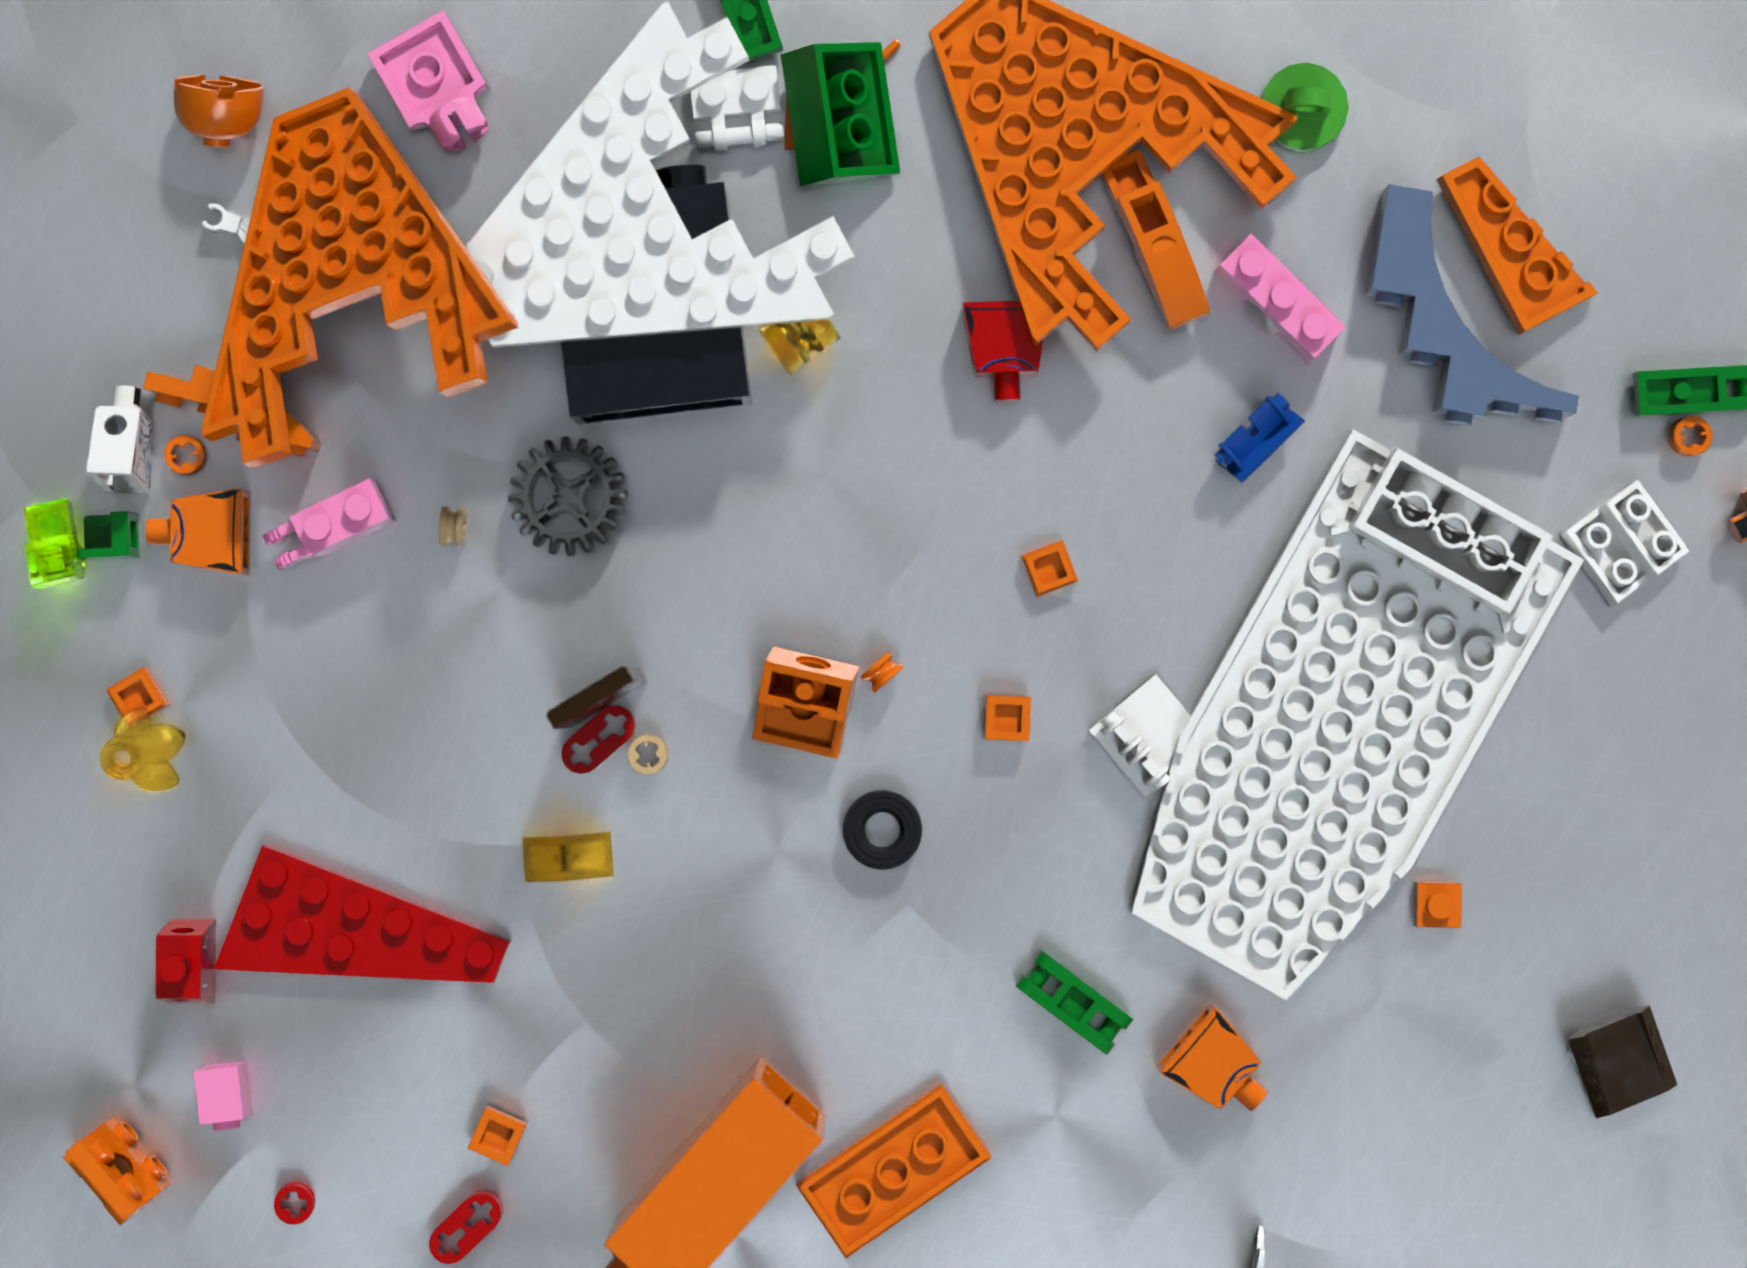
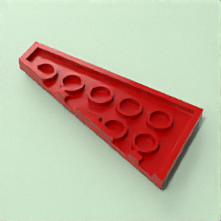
M262 845L214 969L494 983L511 940L268 845Z

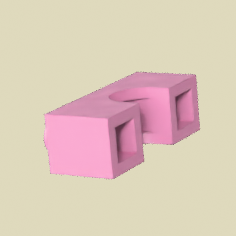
M1252 233L1214 271L1244 302L1250 301L1260 308L1277 327L1278 332L1276 334L1307 364L1314 360L1346 328Z

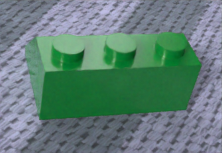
M881 42L812 44L781 54L800 187L832 185L899 174L900 167Z

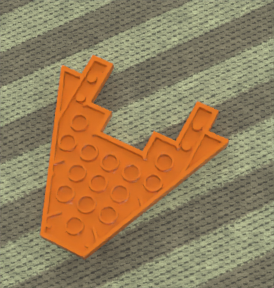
M965 0L929 31V38L1031 341L1036 346L1063 322L1068 320L1097 352L1130 324L1131 318L1074 255L1105 228V224L1078 194L1140 141L1169 173L1174 171L1203 146L1261 210L1292 185L1297 178L1269 147L1296 123L1298 118L1293 113L1050 0Z
M349 87L273 119L201 429L202 437L210 441L239 432L243 464L252 469L291 455L280 374L318 360L312 319L380 293L385 322L392 329L398 330L427 319L438 392L447 398L487 384L481 341L518 328L517 320L361 97Z

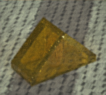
M611 831L522 838L525 882L572 881L614 876Z

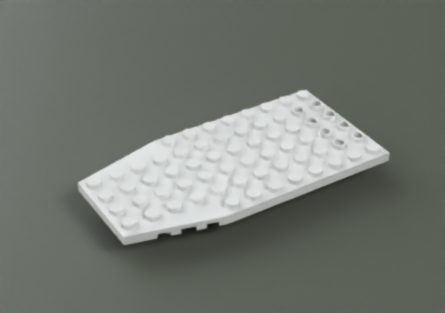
M1352 429L1178 736L1168 772L1170 780L1164 786L1130 912L1280 998L1287 1000L1319 967L1335 946L1353 931L1354 926L1369 910L1373 909L1386 896L1385 893L1412 868L1585 559L1551 541L1553 535L1408 453L1399 448L1391 451Z

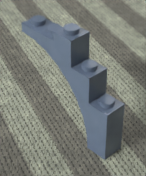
M1389 184L1381 194L1365 295L1375 296V303L1384 306L1401 307L1403 301L1408 302L1399 354L1410 355L1411 363L1424 366H1437V360L1442 361L1434 413L1446 415L1445 422L1467 426L1472 425V419L1478 420L1486 416L1488 404L1492 405L1491 411L1494 413L1516 416L1519 409L1536 412V420L1552 423H1561L1562 417L1576 414L1579 400L1578 395L1545 387L1513 371L1487 351L1464 325L1446 294L1435 262L1431 233L1433 192Z

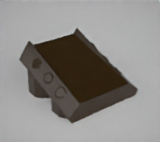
M1650 1005L1626 1009L1579 1028L1568 1039L1567 1053L1571 1062L1578 1067L1584 1084L1585 1096L1588 1103L1592 1106L1596 1119L1615 1114L1669 1091L1677 1085Z

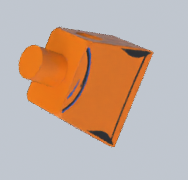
M231 489L172 499L170 519H147L145 530L147 544L170 545V561L174 563L240 575H250L251 492L244 489Z
M1212 1004L1205 1008L1156 1065V1068L1165 1077L1220 1110L1234 1097L1249 1111H1253L1268 1093L1264 1087L1251 1077L1261 1061L1221 1012Z

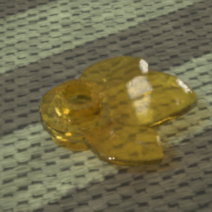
M145 707L132 709L124 713L116 722L114 738L108 740L101 749L100 765L108 776L117 780L131 779L144 791L154 792L171 789L179 784L180 779L168 761L181 749L186 734L171 724L159 723L151 725V720ZM124 750L130 754L131 761L125 764L120 763L116 759L115 753Z

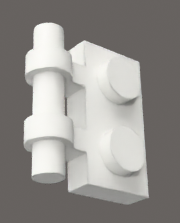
M776 65L730 70L691 91L694 121L712 120V130L695 132L697 149L715 148V152L727 151L728 146L754 143V147L768 146V141L785 140L783 122L765 124L764 117L765 113L781 112ZM751 115L752 126L726 129L725 118Z

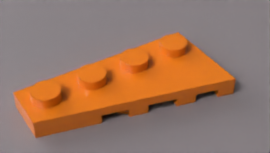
M1480 157L1436 179L1518 335L1598 294L1589 282L1584 283L1571 268L1574 264L1562 251L1558 253L1543 236L1544 230L1533 218L1529 220L1515 204L1516 198Z

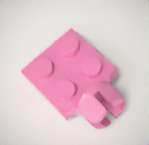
M444 10L367 53L412 132L423 127L430 128L441 147L447 152H456L467 147L456 129L461 125H464L474 143L485 135L488 130V124L477 105V97L489 88Z

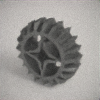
M567 436L561 439L560 451H556L555 445L551 440L544 441V447L548 455L542 457L535 448L529 450V455L536 463L530 467L525 462H518L517 467L527 473L525 480L517 477H511L510 479L511 485L522 488V494H511L508 496V501L513 504L522 503L523 505L522 509L516 510L511 514L512 519L515 521L528 519V522L520 529V533L523 536L531 534L534 530L538 531L533 539L532 544L540 548L547 538L551 539L549 544V553L556 555L558 553L561 542L565 543V551L568 556H575V542H580L582 549L586 553H590L593 551L589 540L592 536H595L602 545L608 542L607 537L601 532L605 525L614 532L619 530L620 526L610 520L612 513L619 516L626 515L627 510L624 507L614 505L615 499H625L629 496L627 490H614V485L624 481L625 475L622 472L609 475L608 471L617 464L613 457L607 458L602 463L598 462L604 452L600 445L593 448L590 455L586 454L588 441L584 438H580L576 451L571 450V440ZM563 461H578L589 465L593 469L585 475L581 474L575 479L567 480L552 465ZM543 475L551 488V495L548 501L542 505L543 508L536 513L533 493L539 477ZM555 479L570 490L578 487L579 495L575 497L579 500L576 504L581 509L582 514L576 508L566 503L559 506L558 498L562 496L558 493L561 489L555 483ZM601 480L604 489V501L599 515L594 519L586 506V497L594 488V484ZM570 513L581 522L584 529L576 532L562 533L553 531L544 524L561 514Z

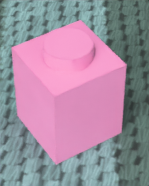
M247 1062L202 1066L193 1071L199 1125L213 1123V1130L215 1131L240 1127V1120H244L252 1114Z

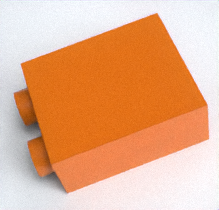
M759 1057L620 1212L604 1243V1246L612 1252L614 1257L605 1268H709L823 1141L825 1115L767 1062Z

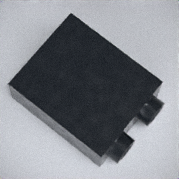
M677 165L655 170L691 239L730 220L724 182L707 184L705 166ZM743 327L561 342L569 415L578 425L752 405Z

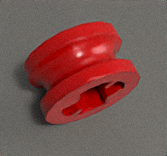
M294 1181L287 1183L279 1190L274 1199L275 1214L286 1224L296 1225L303 1223L310 1217L315 1208L316 1199L314 1192L303 1182ZM290 1192H297L298 1198L307 1202V1208L302 1206L299 1210L300 1214H292L291 1207L283 1205V1198L288 1200Z

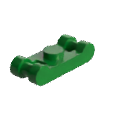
M1041 951L1034 960L1037 963L1028 977L1023 975L1016 984V987L1108 1055L1115 1045L1112 1042L1122 1028L1126 1030L1134 1019L1063 967L1051 956ZM1051 975L1061 982L1052 996L1042 989V986ZM1099 1010L1108 1018L1099 1030H1096L1089 1025V1022Z

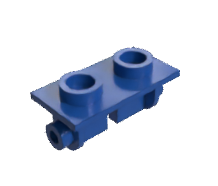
M1279 393L1273 398L1267 396L1264 399L1265 402L1248 417L1252 424L1248 429L1240 425L1223 443L1220 442L1217 445L1219 450L1214 454L1216 457L1215 462L1241 483L1305 422L1303 418L1288 408L1290 406L1289 403Z

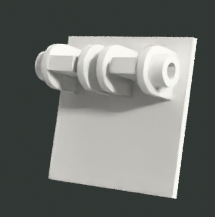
M1155 674L1088 731L1143 797L1146 798L1155 789H1160L1170 780L1168 772L1177 739L1190 714L1157 674Z

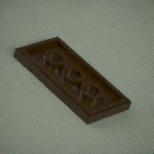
M622 666L547 711L548 714L546 716L554 729L572 728L647 681L639 669Z

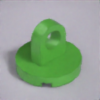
M1311 63L1289 65L1277 72L1264 88L1261 99L1293 113L1298 118L1296 123L1275 142L1284 149L1300 153L1319 150L1333 141L1344 127L1349 110L1347 93L1338 77L1325 67Z

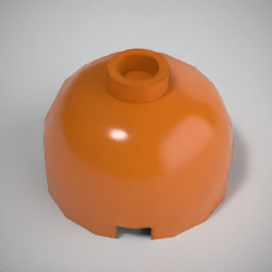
M185 75L175 78L174 107L177 118L188 132L203 137L204 145L229 147L230 139L242 138L254 130L260 119L263 104V87H261L260 83L230 76H220L219 80H205V75Z

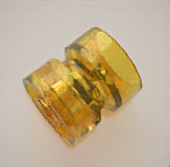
M830 320L762 325L758 328L764 341L790 375L811 361V352L822 353L841 339Z

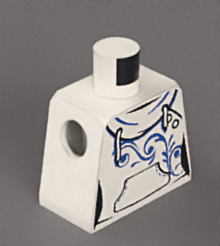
M115 386L112 406H97L95 409L86 472L105 492L150 494L154 427L150 418L140 409L141 389L137 387Z

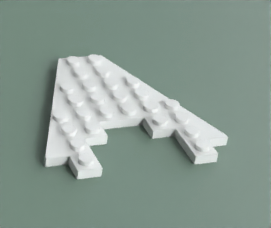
M668 1L662 3L467 243L466 249L518 322V328L488 339L494 348L821 321L834 317V313L816 279L855 259L833 216L753 258L733 219L691 239L652 165V162L691 142L670 102L749 61V57L728 17L687 38Z

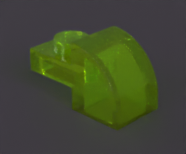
M62 498L23 508L29 543L25 544L31 586L39 590L83 579L86 563L84 559L77 558V549L84 548L78 543L72 503L67 498Z

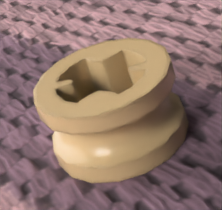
M442 507L439 520V545L446 546L448 542L452 541L456 544V547H463L467 525L466 508H459L458 511L452 512L450 507Z
M643 735L637 737L631 743L628 749V760L635 771L641 774H653L659 772L668 761L669 752L661 738L655 735ZM643 742L646 747L649 746V742L658 746L655 754L660 760L653 767L651 762L647 763V767L642 766L638 762L641 754L637 751V748Z

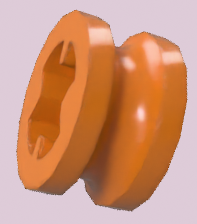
M1688 416L1676 420L1668 431L1670 448L1681 456H1693L1705 452L1710 447L1713 439L1709 423L1698 416ZM1695 426L1699 431L1695 436H1700V441L1698 444L1693 443L1685 446L1682 439H1685L1686 436H1681L1682 429H1689Z
M179 435L167 443L164 450V458L172 471L181 475H192L203 468L206 462V450L198 439L189 435ZM190 443L193 444L196 451H193L192 454L197 455L196 461L193 464L185 462L179 467L175 462L176 459H179V456L174 455L178 446L187 448Z
M890 651L860 676L863 681L869 680L872 683L871 690L874 693L904 668L901 664H894L891 657L893 655Z

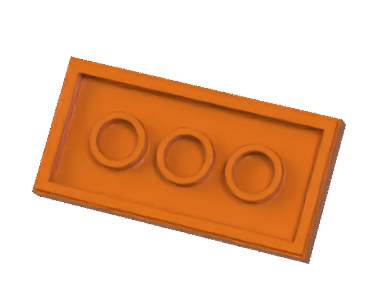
M940 1083L798 1181L796 1187L844 1257L848 1258L992 1157L947 1090Z

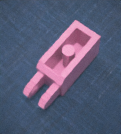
M368 478L289 516L291 521L265 533L262 537L266 545L282 542L287 537L297 533L302 546L293 551L283 553L274 560L278 570H281L309 557L317 559L396 522V519L378 482Z

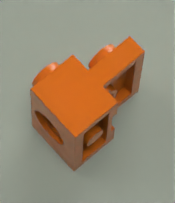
M773 647L764 664L757 699L759 705L752 739L838 759L860 666Z
M113 1117L102 1123L91 1134L78 1140L65 1151L66 1155L63 1158L104 1204L103 1206L117 1223L122 1225L171 1183L165 1177L168 1175V1172L162 1162L152 1154L147 1156L137 1144L139 1137L135 1130L123 1120L119 1122ZM115 1157L123 1158L128 1163L129 1173L126 1172L122 1175L112 1163Z

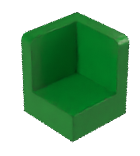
M120 511L110 512V515L84 517L85 549H77L78 559L140 558L137 513Z

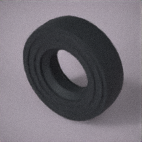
M889 790L871 791L860 796L849 807L843 822V838L850 854L861 864L878 870L896 868L907 862L918 849L922 837V823L915 806L903 795ZM876 813H889L899 823V837L890 846L877 847L870 843L865 835L866 822Z

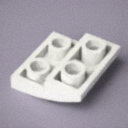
M1639 480L1620 490L1559 534L1572 553L1585 559L1581 566L1610 606L1622 601L1650 578L1658 576L1689 552L1687 546Z

